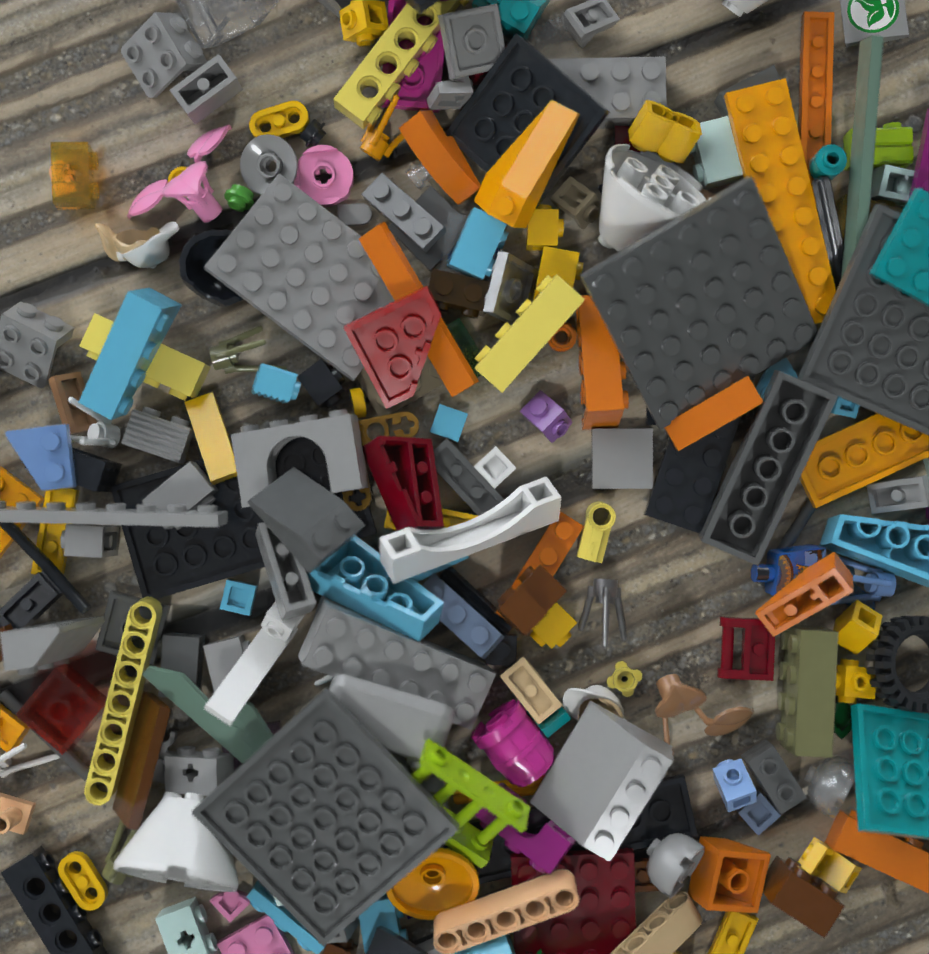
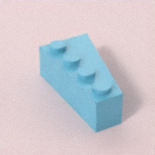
M152 288L128 291L78 403L110 420L126 415L133 405L134 399L132 397L144 381L146 371L182 304Z
M843 514L828 518L819 546L929 588V525L910 524L902 521H885Z
M356 535L310 574L307 572L313 592L418 642L439 623L444 602L411 577L393 584L380 562V554Z

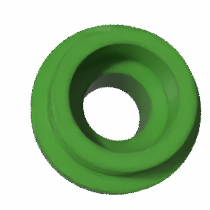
M234 184L224 194L228 205L236 211L250 210L254 205L253 192L244 186Z

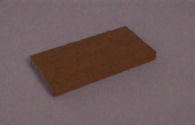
M145 691L142 694L112 807L127 829L138 830L141 825L171 709L154 693Z

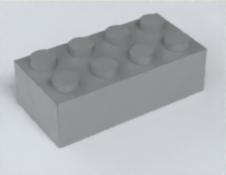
M666 56L549 59L610 111L598 129L631 126L646 100H651L667 107Z

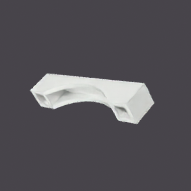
M547 476L519 486L497 506L464 523L440 529H415L407 527L380 537V562L392 583L395 584L559 521L562 497Z

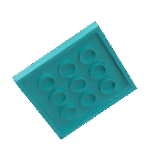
M859 703L852 705L851 721L858 831L929 840V714Z

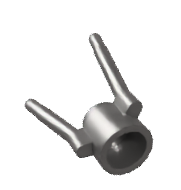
M594 578L593 586H588L587 599L578 630H584L593 599L596 597L595 603H603L602 648L607 649L610 604H614V602L621 640L626 641L627 639L621 603V588H617L618 580Z

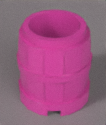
M513 699L490 712L488 715L491 719L486 725L481 721L473 730L471 739L480 749L484 750L491 760V764L512 785L524 787L536 781L551 767L555 760V755L553 754L554 748L542 730L526 714L527 710L519 700L516 702Z

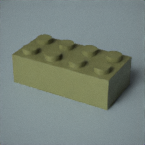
M794 625L783 631L780 637V646L784 650V662L779 664V678L783 680L782 692L778 693L777 698L778 710H781V722H778L776 725L777 741H780V745L794 756L832 758L838 632L822 626Z

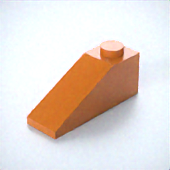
M833 552L806 568L757 609L755 614L772 636L775 637L854 592L853 575L839 556Z

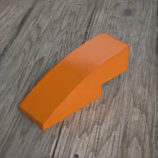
M432 110L419 111L399 127L403 137L422 165L458 205L478 192L481 184L454 137L445 134Z
M746 376L679 415L664 429L677 451H680L764 402L749 376Z

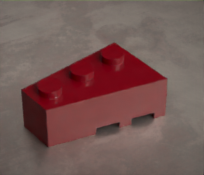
M379 435L362 447L364 456L396 531L407 527L415 529L443 528L444 522L432 439Z

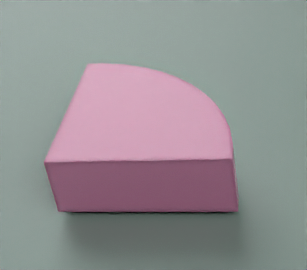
M240 890L236 892H219L209 900L229 922L233 921L250 904V900L246 898L247 893Z

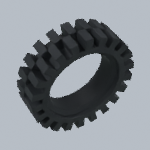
M901 616L891 618V622H884L881 625L883 630H879L878 637L876 638L879 641H872L868 645V648L875 650L874 654H866V661L874 662V667H866L867 674L876 676V678L869 680L871 687L879 688L875 694L878 698H885L883 702L888 706H893L894 709L920 713L929 712V680L922 689L911 692L902 685L895 668L897 650L908 637L913 635L919 637L929 648V617Z

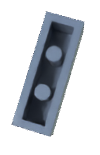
M435 573L422 585L444 602L440 621L481 658L486 659L504 639L505 636Z

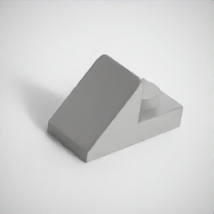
M589 0L571 7L563 13L565 27L581 48H584L597 33L614 27L620 20L607 0Z
M928 475L904 477L866 485L872 514L929 507Z

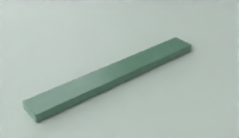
M872 35L861 40L859 45L841 279L869 219L883 36Z

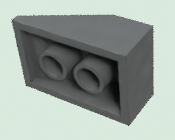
M295 467L291 468L247 502L309 574L353 539L365 526L343 500Z

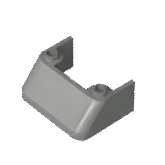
M338 674L333 677L328 690L390 753L407 757L406 762L411 766L413 772L421 766L418 762L424 743L428 738L439 746H445L455 713L452 707L353 676ZM431 773L424 781L428 782L433 773Z

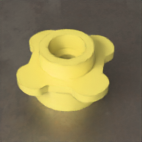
M619 661L615 664L613 675L607 678V685L611 689L616 688L621 691L623 696L630 697L634 694L637 683L642 680V673L638 669L633 670L629 668L626 662ZM626 676L627 681L623 682L622 677Z

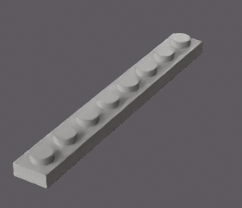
M0 501V522L220 527L228 523V511H217L216 505H200L198 510H187V505L173 504L167 505V510L156 509V504H137V509H126L125 503L106 504V508H96V503L85 502L76 503V508L66 507V502H48L46 507H36V502L34 501L16 502V506H6V501Z

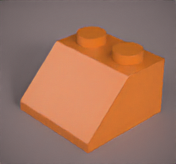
M700 836L699 843L705 847L703 849L705 852L691 875L688 888L689 896L705 910L758 913L771 854L726 838Z

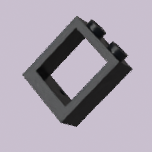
M72 447L76 485L95 492H111L110 486L116 484L122 464Z

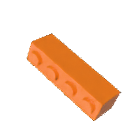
M839 809L825 840V843L830 848L929 893V850L923 847V841L917 838L905 837L904 839L900 836L858 831L857 811L851 809L850 813Z

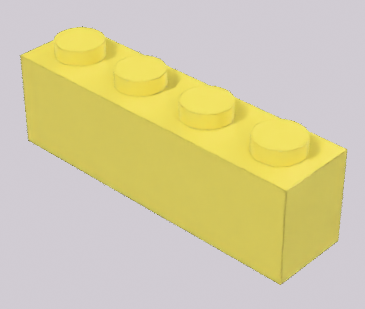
M557 274L553 278L549 275L545 277L536 288L540 292L532 302L527 298L516 310L515 313L519 317L513 324L510 325L506 322L495 334L498 341L491 348L485 345L474 358L478 361L475 369L500 392H503L585 301L580 294Z
M94 313L79 346L88 350L87 357L97 361L114 322ZM161 344L146 371L143 382L155 388H158L160 383L170 387L169 394L185 401L187 396L197 398L211 366Z

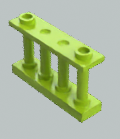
M429 738L425 741L418 762L421 766L412 776L420 784L431 773L447 782L432 797L460 824L459 831L443 844L463 855L478 867L483 868L489 862L493 838L508 824L520 832L526 830L530 806L448 752L444 747L439 746ZM459 790L471 798L472 801L458 814H455L444 807L443 804ZM484 807L498 817L484 830L480 831L468 823V821Z

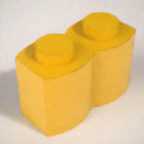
M651 100L644 102L628 130L629 141L634 148L641 152H657L659 157L668 163H684L702 135L700 122Z

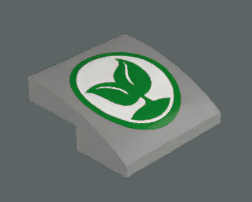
M840 0L846 47L859 45L861 40L872 35L883 36V43L909 37L905 0Z

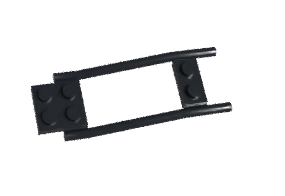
M0 522V527L42 569L0 609V628L9 624L12 625L13 629L31 626L63 594L81 614L86 613L91 608V605L55 564L15 523Z

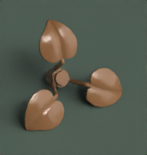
M677 674L666 675L656 682L662 701L656 707L655 713L658 717L662 718L664 742L669 745L668 718L675 717L685 711L694 710L703 722L708 725L704 731L709 736H722L734 732L743 726L755 712L753 708L734 707L721 712L714 719L708 718L699 708L707 700L706 694L703 691L682 684Z

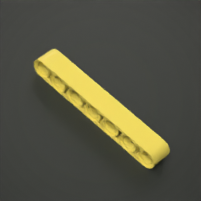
M153 597L140 599L128 612L84 789L86 799L93 805L107 803L117 791L146 680L142 674L149 667L162 616L161 603ZM140 606H146L151 610L152 618L150 620L144 619L140 615ZM132 636L141 637L145 643L144 648L135 647L132 642ZM125 665L133 666L137 671V677L128 676L125 672ZM118 695H125L130 701V706L121 705L117 699ZM110 724L119 725L123 731L122 735L114 734L111 731ZM103 753L111 754L115 759V763L106 762ZM96 782L105 784L108 792L100 791L96 786Z

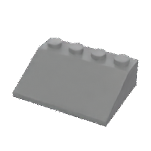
M590 701L532 796L530 803L580 845L611 861L673 762L672 746Z

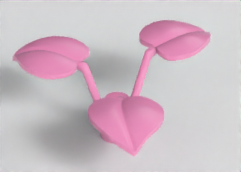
M231 125L212 129L196 139L187 152L190 158L194 157L195 164L187 167L182 174L169 182L166 179L159 180L145 187L132 202L127 217L131 219L132 216H137L151 210L165 196L176 198L188 210L193 209L204 223L214 220L222 212L223 208L212 195L214 190L209 185L205 175L208 165L206 162L201 161L203 155L211 153L221 143L227 132L232 129Z

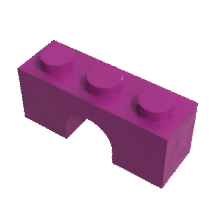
M503 782L497 784L526 804L527 801ZM484 807L475 814L481 820L480 825L484 829L498 817ZM552 820L546 823L538 834H532L527 831L520 832L510 824L498 833L505 839L504 844L510 850L517 854L522 852L530 859L529 863L534 869L541 873L546 871L548 874L557 869L576 841Z

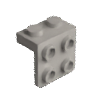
M154 12L121 48L124 59L149 98L158 97L183 71H196L208 62L203 55L201 46L194 40L187 29V23L178 13Z
M20 301L1 314L0 369L38 388H44L49 382L48 379L50 378L57 348L72 338L74 327L64 323L58 317L50 316L38 310L35 306Z

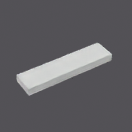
M262 627L206 703L204 709L231 726L292 640L298 628L296 627L285 643L280 638L276 639L270 636L265 628Z

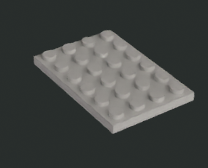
M280 173L204 267V270L352 381L355 380L364 366L343 329L344 326L395 301L360 243L359 238L362 236Z

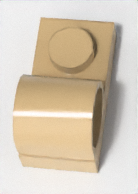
M522 657L500 675L501 679L538 725L563 705L525 657Z

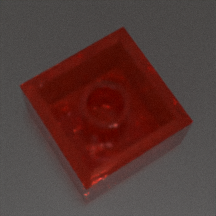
M63 664L56 667L17 712L16 716L63 755L77 745L103 714L107 697L70 665Z

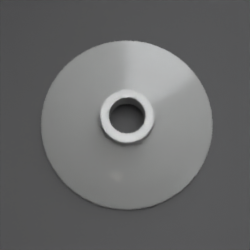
M267 134L252 139L246 145L240 159V171L246 185L253 192L262 195L279 173L293 183L297 176L298 162L293 148L286 140L279 136ZM273 160L277 164L276 170L274 172H272L269 168V165Z

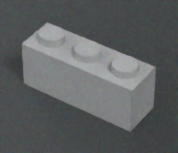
M265 522L259 523L255 536L281 620L312 612L316 601L305 568Z

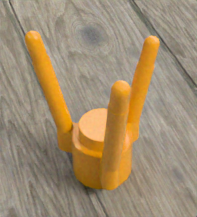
M397 94L394 95L377 129L374 128L376 122L373 125L368 123L366 132L360 140L362 144L359 148L378 161L381 160L383 155L389 158L392 151L405 139L402 133H400L388 144L387 142L390 138L383 133L399 100V95Z

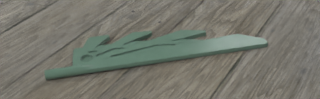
M149 666L142 674L242 764L273 736L254 704L249 701L231 726H229L204 709L209 698L184 673Z

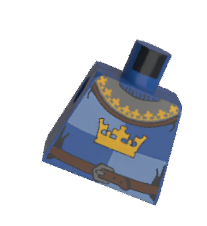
M806 544L768 550L766 564L752 565L751 579L753 582H765V592L774 596L806 568L826 557V548L815 544Z

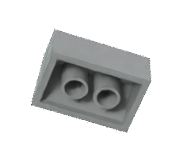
M104 616L50 621L0 632L4 671L17 670L18 675L36 673L38 670L54 668L55 665L69 663L70 657L81 655L105 622Z

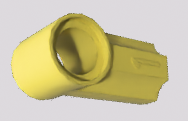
M596 501L587 507L586 520L576 557L602 563L611 527L616 520V514L610 505L602 501ZM598 508H605L608 512L607 520L601 524L595 523L593 520L594 511Z

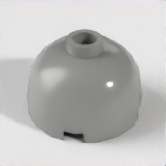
M680 833L670 834L662 841L656 838L646 852L650 856L647 863V873L651 882L658 890L671 899L684 886L682 882L686 877L691 876L704 855L705 850L703 849L705 847L695 839Z

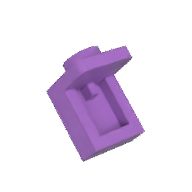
M542 390L520 410L521 414L540 430L551 443L557 438L562 437L572 424V420L567 413Z

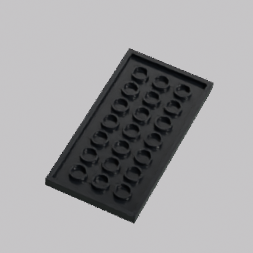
M299 437L289 441L281 449L276 460L277 479L295 467L331 492L326 457L318 444L306 437ZM203 459L194 461L208 476ZM186 464L110 486L114 502L125 503L126 509H137V504H144L142 502L144 498ZM237 476L215 484L219 491L213 495L215 501L210 504L216 505L217 511H228V523L220 527L183 526L179 530L175 527L165 530L163 526L121 525L142 598L153 597L159 599L265 567L255 536L258 524L264 521L251 507L242 508ZM359 489L354 490V495L350 496V501L356 502L357 506H361L362 500L366 499V494L360 493ZM342 492L333 493L344 501ZM370 506L362 511L352 510L365 525L356 534L358 538L377 534Z

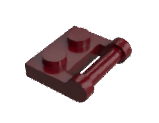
M720 616L719 626H722L721 667L717 669V677L724 679L774 681L775 637L772 636L759 618ZM734 627L743 628L741 669L733 668Z

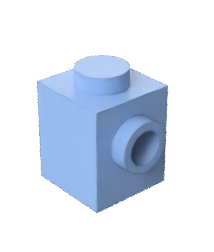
M741 758L735 761L733 759L724 760L717 767L713 768L715 784L728 812L757 802L756 789Z

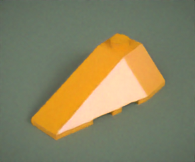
M551 100L486 173L474 202L487 214L513 228H526L580 114Z

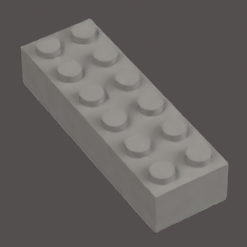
M325 599L320 604L298 654L303 666L332 677L338 674L349 675L446 704L455 711L452 723L470 730L496 676V673L483 662L425 639L418 642L364 615Z

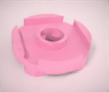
M317 145L307 149L298 161V171L294 185L323 207H332L346 200L354 183V172L349 159L342 152L329 145ZM321 169H326L327 174H332V178L328 179L325 184L315 179V176L320 175Z

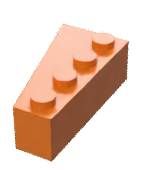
M581 295L585 301L576 310L577 345L581 347L578 362L579 374L584 377V380H581L580 399L581 404H586L582 419V430L618 428L624 409L629 407L628 391L622 389V380L626 379V365L624 361H620L619 352L590 295Z

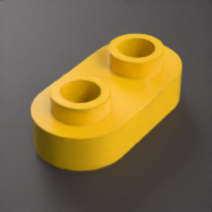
M287 101L255 112L250 119L249 128L255 138L267 134L285 138L304 131L309 124V114L302 103ZM298 115L300 119L297 123H291L289 121L290 117ZM264 124L271 125V129L268 132L261 131V127Z
M74 851L67 854L60 861L58 866L59 876L77 905L87 911L99 908L107 899L108 887L88 855L80 851ZM73 862H78L81 865L80 871L73 868ZM89 888H95L97 896H92L89 893Z

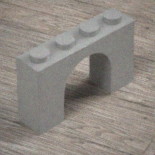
M347 409L330 411L328 418L318 419L317 414L299 417V423L288 424L287 419L269 422L270 428L259 429V425L240 427L241 433L231 434L242 508L251 507L247 502L277 480L276 460L279 452L289 441L299 437L311 439L322 449L327 461L332 493L369 488L358 416L348 414Z

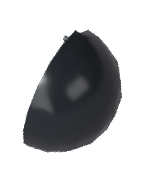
M227 229L208 230L196 236L194 235L184 245L179 259L180 276L183 283L201 298L215 305L227 307L243 300V298L204 270V267L232 231Z

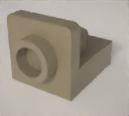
M571 176L550 198L555 206L575 219L577 225L583 230L590 223H593L600 214L601 203L597 195Z

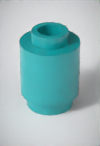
M833 144L822 147L809 162L810 175L814 179L821 176H829L833 180L844 170L847 164L845 151Z

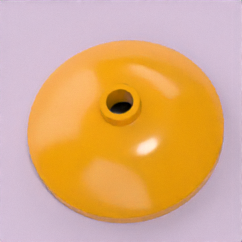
M438 848L386 893L390 902L402 913L418 919L434 920L441 912L474 901L479 891V876L474 865L466 857L449 849Z

